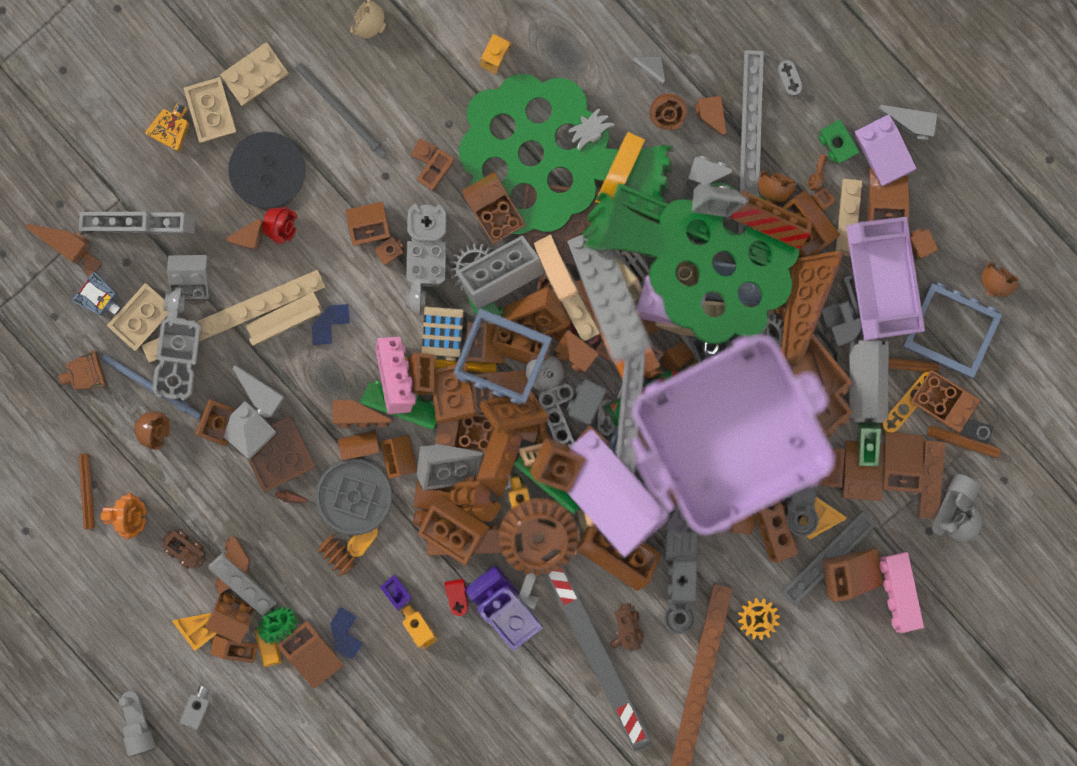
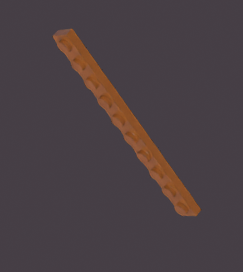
M713 584L670 766H691L733 588Z

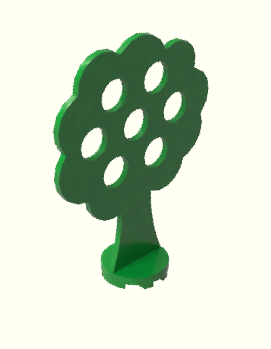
M516 74L504 80L498 89L484 90L476 94L469 103L467 120L471 129L463 136L459 146L460 162L464 169L474 177L469 186L484 178L483 166L487 160L498 157L503 159L508 166L507 176L501 182L511 199L513 190L520 184L527 183L532 185L537 192V199L532 207L528 209L517 208L526 225L511 234H526L534 229L542 232H555L563 228L572 215L582 213L591 206L597 190L595 180L605 181L619 150L607 148L609 129L601 134L603 137L594 143L592 141L587 143L580 151H578V145L571 150L562 149L557 145L555 135L561 126L568 124L580 125L582 124L581 116L589 119L593 112L587 110V99L583 90L574 81L565 78H552L542 83L533 75ZM536 98L546 99L552 107L550 118L543 123L531 122L526 115L528 104ZM506 114L514 119L516 129L511 137L500 140L492 135L490 125L496 116ZM528 141L538 142L544 149L543 160L536 166H526L519 159L520 147ZM661 145L642 148L624 185L666 203L663 193L664 191H669L670 188L667 172L672 173L673 164L669 158V152H674V146ZM556 168H566L573 175L572 187L564 193L553 192L548 186L549 174Z
M714 182L711 184L712 187L728 186L730 189L736 190L726 183ZM600 192L596 198L600 202L589 213L587 221L591 222V224L583 232L582 238L587 239L583 247L594 251L623 250L657 258L651 265L649 280L654 292L663 300L666 316L675 325L691 329L695 336L705 343H723L733 335L739 337L747 335L748 338L759 335L766 327L768 320L767 311L779 308L787 301L791 294L792 279L788 269L795 264L799 256L798 248L772 238L747 225L742 235H731L724 229L723 216L692 212L691 200L680 199L671 202L663 209L659 224L622 205L614 198V195ZM701 221L708 227L710 238L706 244L695 245L688 239L686 228L690 222ZM763 242L770 248L772 255L768 265L757 266L750 260L748 249L752 243ZM727 252L734 258L736 269L731 276H721L714 270L712 259L716 253ZM690 262L697 267L699 280L696 285L684 286L677 280L675 273L679 263ZM752 283L759 288L761 301L758 306L753 308L746 307L740 302L738 297L740 285ZM706 293H717L724 299L725 311L721 316L711 317L704 312L701 304L702 298Z

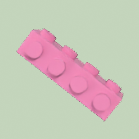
M401 337L378 338L375 350L387 413L411 412L412 405L415 404V395L411 393L410 389L412 388L411 376L408 377L407 373L409 371L408 360L404 358L406 353L405 344H402Z
M908 552L880 557L881 562L879 565L885 577L884 588L889 596L888 607L893 615V628L899 633L924 628Z

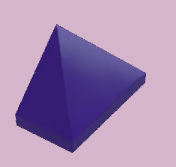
M395 575L380 586L397 611L413 599Z

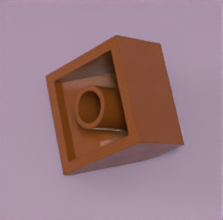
M546 438L530 472L535 481L570 492L586 458L565 444Z

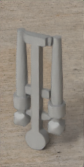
M613 250L614 254L635 276L629 267L632 263L643 279L639 282L640 286H643L646 275L636 260H639L648 274L650 268L641 254L632 252L635 255L633 257L629 251L620 252V250ZM624 254H625V255L628 257V259H629L627 262H626L625 257L623 256Z

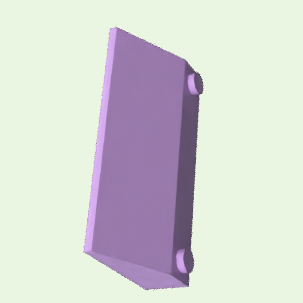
M907 217L860 222L846 226L864 340L925 331Z
M591 429L571 447V449L583 455L586 460L570 492H566L623 557H626L669 520L668 514Z

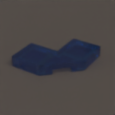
M349 304L330 305L327 307L324 313L311 326L313 345L332 344L331 325L350 324Z
M340 607L330 623L337 651L353 660L363 644L347 633L357 616Z

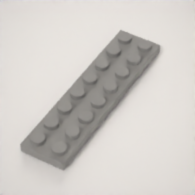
M583 235L568 240L567 242L614 363L616 364L651 349L613 250L594 251L585 248L583 245L587 242V239L582 238Z

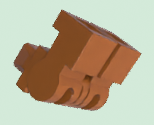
M466 476L463 482H456L454 485L456 489L450 495L451 502L480 521H493L501 505L497 501H490L488 499L491 493L487 490V487L472 476Z

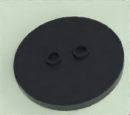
M259 132L246 137L234 149L229 161V179L237 195L248 204L258 208H276L291 201L300 191L305 178V163L300 150L290 139L274 132Z

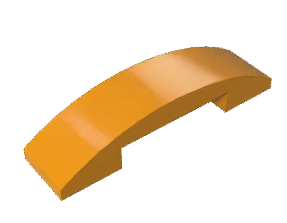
M627 132L600 192L614 195L617 184H625L645 139Z

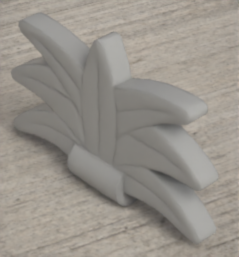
M597 109L589 119L581 116L582 124L574 126L569 130V133L576 132L572 140L573 143L581 139L578 151L591 141L593 143L603 137L601 134L605 130L615 126L614 123L602 124L609 117L607 115L598 117L600 109Z

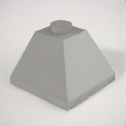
M244 402L231 414L223 437L250 460L276 434V431L257 411Z

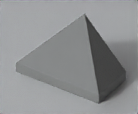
M634 57L632 63L661 86L664 84L665 77L661 57Z

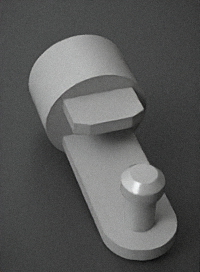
M961 474L954 475L946 491L947 495L933 521L932 529L934 534L943 535L945 531L954 534L957 531V525L950 523L957 507L961 511L967 512L970 505L974 503L981 488L974 479Z
M134 691L125 692L119 699V705L123 708L127 726L123 728L125 736L123 741L128 757H133L156 749L152 732L148 729L139 695Z

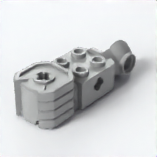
M415 203L408 210L407 231L412 241H407L406 280L411 284V289L406 291V308H410L419 316H421V309L426 307V291H422V287L441 286L446 283L447 244L443 240L447 236V213L440 204L437 207L432 205L418 207ZM429 219L432 225L429 224L430 227H425L423 222Z
M179 288L165 295L164 311L168 312L167 319L161 321L156 358L160 360V364L155 368L152 389L158 398L162 396L170 399L181 397V400L184 401L193 394L195 372L192 369V364L196 365L201 326L194 321L178 318L179 313L183 314L186 297L181 295L182 288ZM174 376L179 379V383L175 387L171 386L172 383H169V379H172Z

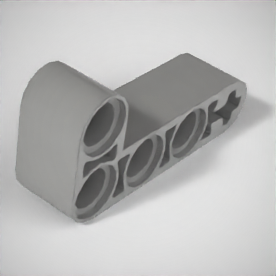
M562 384L541 393L538 401L549 416L556 414L559 417L558 423L550 422L549 418L548 422H546L553 440L563 444L569 442L568 447L571 448L575 443L560 406L571 401L574 391L570 385ZM562 389H566L569 391L570 396L562 398L559 392ZM545 396L550 397L552 404L544 405L542 398ZM564 432L567 438L565 441H559L556 434Z

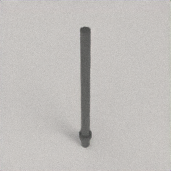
M301 63L296 66L295 69L371 146L370 149L383 159L388 153L380 146L381 143L379 141L376 142Z

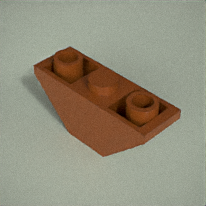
M498 325L492 340V344L507 358L525 364L537 359L543 346L542 342ZM551 342L545 354L544 360H547L550 348L552 345Z
M231 536V539H227L225 544L226 556L247 574L251 559L238 537ZM217 577L215 587L218 588L217 593L228 590L230 587Z

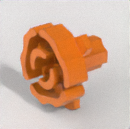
M128 493L127 495H122L121 500H117L114 507H104L101 513V520L105 524H113L115 531L119 532V536L129 540L143 531L146 519L141 518V516H145L147 511L145 504L140 501L138 496Z

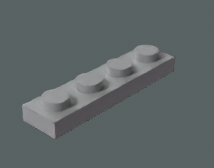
M223 553L208 565L209 569L260 615L263 616L276 605L274 598Z

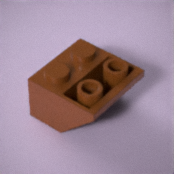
M383 201L346 209L353 247L391 238Z
M468 322L467 339L474 322ZM480 324L466 361L504 364L505 355L492 344L497 324Z
M222 592L217 598L205 628L240 644L250 626L255 609L246 601L234 597L231 593Z

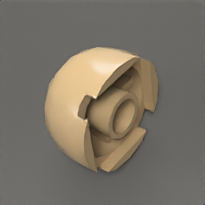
M367 0V3L364 2L355 15L356 25L355 27L351 25L350 32L363 39L372 38L377 33L381 34L386 26L382 8L371 0Z

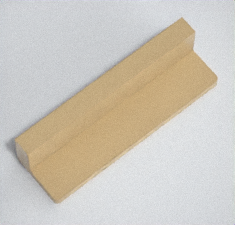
M312 292L247 324L246 327L251 336L249 340L252 346H257L324 313L315 293Z

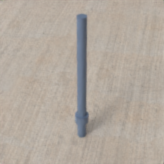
M103 354L101 357L103 362L154 392L152 382L107 354ZM162 396L163 399L178 407L177 410L182 413L186 412L197 420L201 417L202 413L192 408L190 403L185 400L181 401L178 398L170 399Z

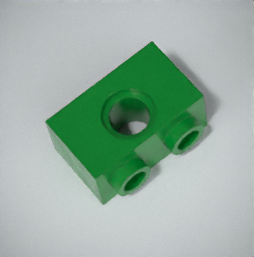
M841 119L818 132L820 143L823 147H827L829 159L832 163L836 162L837 166L859 153ZM833 139L841 140L842 147H834L832 144Z

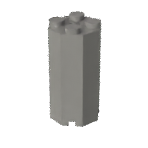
M860 340L855 342V345L854 341L848 342V377L853 382L848 386L850 389L848 391V407L853 411L849 416L851 422H865V419H870V423H882L884 419H888L889 341Z

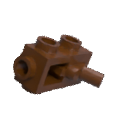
M173 530L172 533L168 531L162 539L164 541L162 545L165 548L164 552L172 558L174 556L181 560L179 563L186 569H194L196 566L200 568L206 560L203 557L206 554L203 551L204 547L197 541L194 543L189 541V535L182 530L178 532ZM175 540L180 541L181 545L179 547L174 545Z
M631 603L622 604L615 611L619 629L617 630L618 637L610 642L614 649L621 644L623 649L630 648V651L641 649L644 633L639 627V613Z

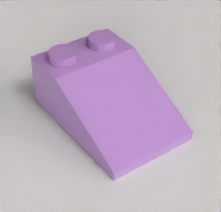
M889 114L855 131V141L882 187L916 170L907 147Z
M647 275L636 309L638 315L644 320L677 326L666 316L663 300L652 289L649 275ZM705 294V295L703 296V298H702V304H701L702 307H703V304H704V300H705L706 294Z

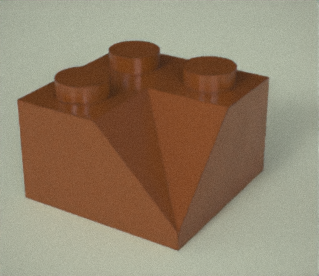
M570 331L566 332L554 349L557 352L555 356L563 362L565 360L569 361L572 364L570 367L577 373L581 371L585 373L599 354Z

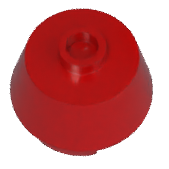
M288 207L269 209L262 222L263 234L276 244H285L286 241H291L297 230L294 227V219L298 218L297 213Z

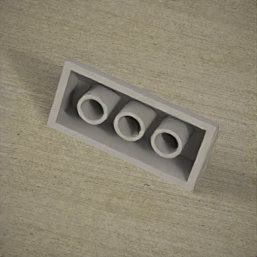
M523 235L456 271L462 286L477 310L545 274L540 258Z

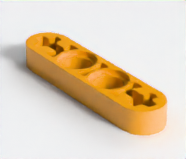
M929 372L921 374L889 411L888 419H884V422H882L884 431L890 433L897 431L917 408L916 405L910 402L912 400L910 393L914 389H919L917 384L919 383L921 386L925 380L924 376L927 377ZM905 404L908 406V413L906 415H901L898 412L899 405ZM894 412L896 416L902 418V420L899 421V419H896V421L894 422L895 428L890 427L888 429V423L886 421L893 420L895 416H893L892 413Z

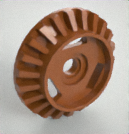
M543 498L530 499L514 506L506 514L499 530V544L503 556L516 570H521L525 574L540 575L546 573L547 575L551 574L554 570L558 571L561 569V566L567 564L571 556L574 555L578 545V529L571 513L561 504ZM538 519H549L555 522L556 525L553 527L538 521ZM521 533L523 550L517 551L515 535ZM535 534H543L544 539L541 542L534 541L533 537ZM555 548L559 549L554 556L545 560L542 559Z

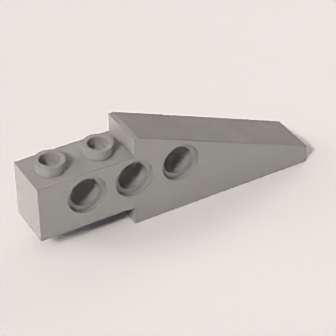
M80 212L79 231L158 235L195 234V215L189 213Z

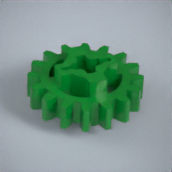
M282 606L280 610L276 607L274 612L269 610L267 615L262 616L264 620L258 622L260 626L257 627V634L264 643L269 642L272 645L276 641L279 644L281 639L287 640L286 637L288 635L291 636V631L297 628L295 626L298 623L297 616L289 607L286 609Z

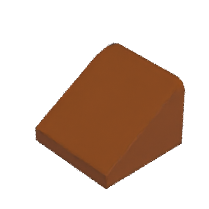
M825 186L811 196L822 212L836 202Z

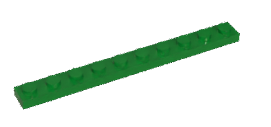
M621 183L617 184L614 192V198L622 205L656 222H659L663 209L669 205ZM692 221L688 224L686 228L687 235L703 242H708L710 232L703 222ZM724 228L727 231V233L731 235H740L738 233H735L731 230ZM754 242L748 249L749 258L753 263L760 266L769 264L772 254L768 246Z

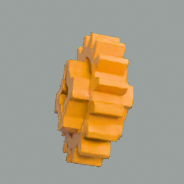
M755 598L754 603L748 600L747 607L741 606L744 611L738 612L742 616L738 623H743L740 629L747 630L745 632L746 636L751 633L752 639H755L756 635L759 636L760 640H763V635L769 638L770 631L776 632L773 628L774 625L779 626L775 619L780 618V616L774 614L778 609L771 608L772 602L765 604L766 600L764 598L761 602L758 601V598ZM755 606H763V608H761L758 611H754L751 609ZM769 612L771 614V623L767 621V614ZM747 614L750 616L749 626L746 623ZM762 614L763 622L755 623L756 619L754 616ZM757 627H764V628H765L764 631H760V632L754 631V630L757 629Z

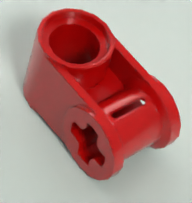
M464 578L444 582L451 612L456 616L465 615L468 611V601ZM457 602H460V605H464L461 613L454 609V606H457Z

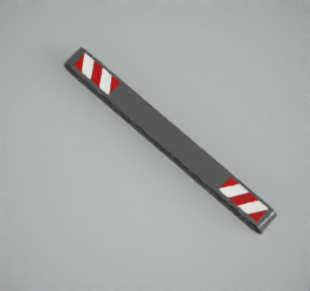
M561 566V569L558 571L554 570L546 576L634 752L651 744V741L564 566Z

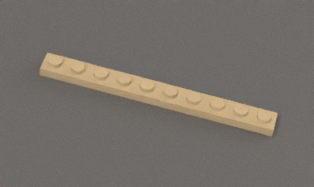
M315 270L197 321L196 323L201 326L199 342L294 302L312 292L326 288L319 271ZM159 338L141 345L149 363L157 360Z

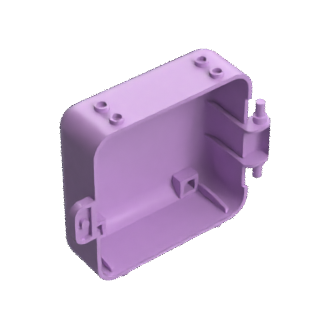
M746 335L733 342L734 346L663 383L659 380L645 388L646 392L635 402V420L652 452L648 453L643 448L638 437L634 438L631 442L637 452L636 456L638 459L635 461L653 496L657 495L658 499L662 500L666 510L669 511L674 508L667 490L671 488L689 524L698 532L712 533L719 529L721 532L732 527V522L807 484L811 487L819 483V478L825 476L832 467L833 455L831 448L813 415L825 408L827 404L826 396L814 375L805 373L794 379L777 344L767 336L757 335L748 338Z

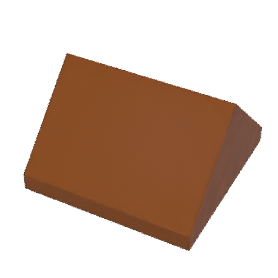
M257 219L227 237V241L235 246L259 251L263 235V221Z
M209 399L195 435L226 446L228 441L223 436L230 416L236 409Z

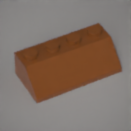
M595 524L588 526L576 548V551L636 591L650 583L661 556L660 552L643 541L626 557H623Z

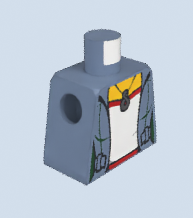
M94 271L72 300L74 303L101 316L106 310L116 316L121 309V306L114 302L118 294Z

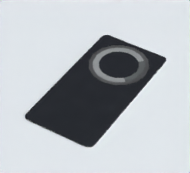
M969 419L960 435L989 443L993 426Z

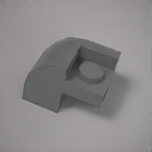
M850 300L824 306L819 317L824 334H829L831 338L830 344L833 346L848 343L854 340L860 333L862 326L861 318H855Z

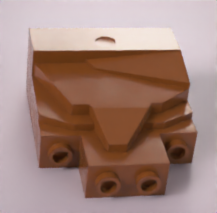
M813 334L801 365L789 367L794 379L805 373H810L816 377L826 396L827 404L823 410L813 415L823 435L829 438L836 432L835 427L839 424L842 427L850 421L849 416L853 411L841 397L850 390L848 386L853 382Z

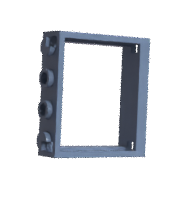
M941 283L929 284L921 302L922 316H924L933 294L936 292L989 316L993 320L971 368L912 342L916 333L907 334L901 347L972 379L975 377L1002 315L994 307L988 306L986 308L981 306V302L974 298H970V300L964 298V294L959 291L953 290L951 292L946 290V286Z
M479 309L453 374L457 375L456 379L467 383L468 380L475 382L474 386L485 390L488 387L497 396L503 397L504 394L510 396V401L521 405V402L526 403L552 338ZM483 319L543 343L523 395L462 370Z

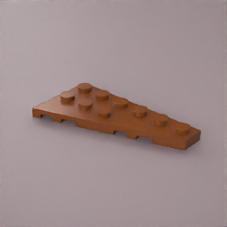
M841 251L797 258L795 264L790 267L792 289L786 302L781 354L788 367L800 366L842 261L844 253Z

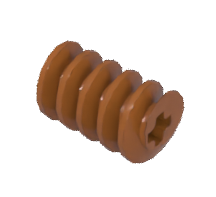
M333 533L319 545L318 553L325 552L323 559L330 558L328 565L335 564L333 571L340 569L338 577H341L358 563L352 564L355 559L354 557L347 558L350 553L349 551L342 552L345 547L344 545L337 546L340 541L339 539L332 541L335 535Z

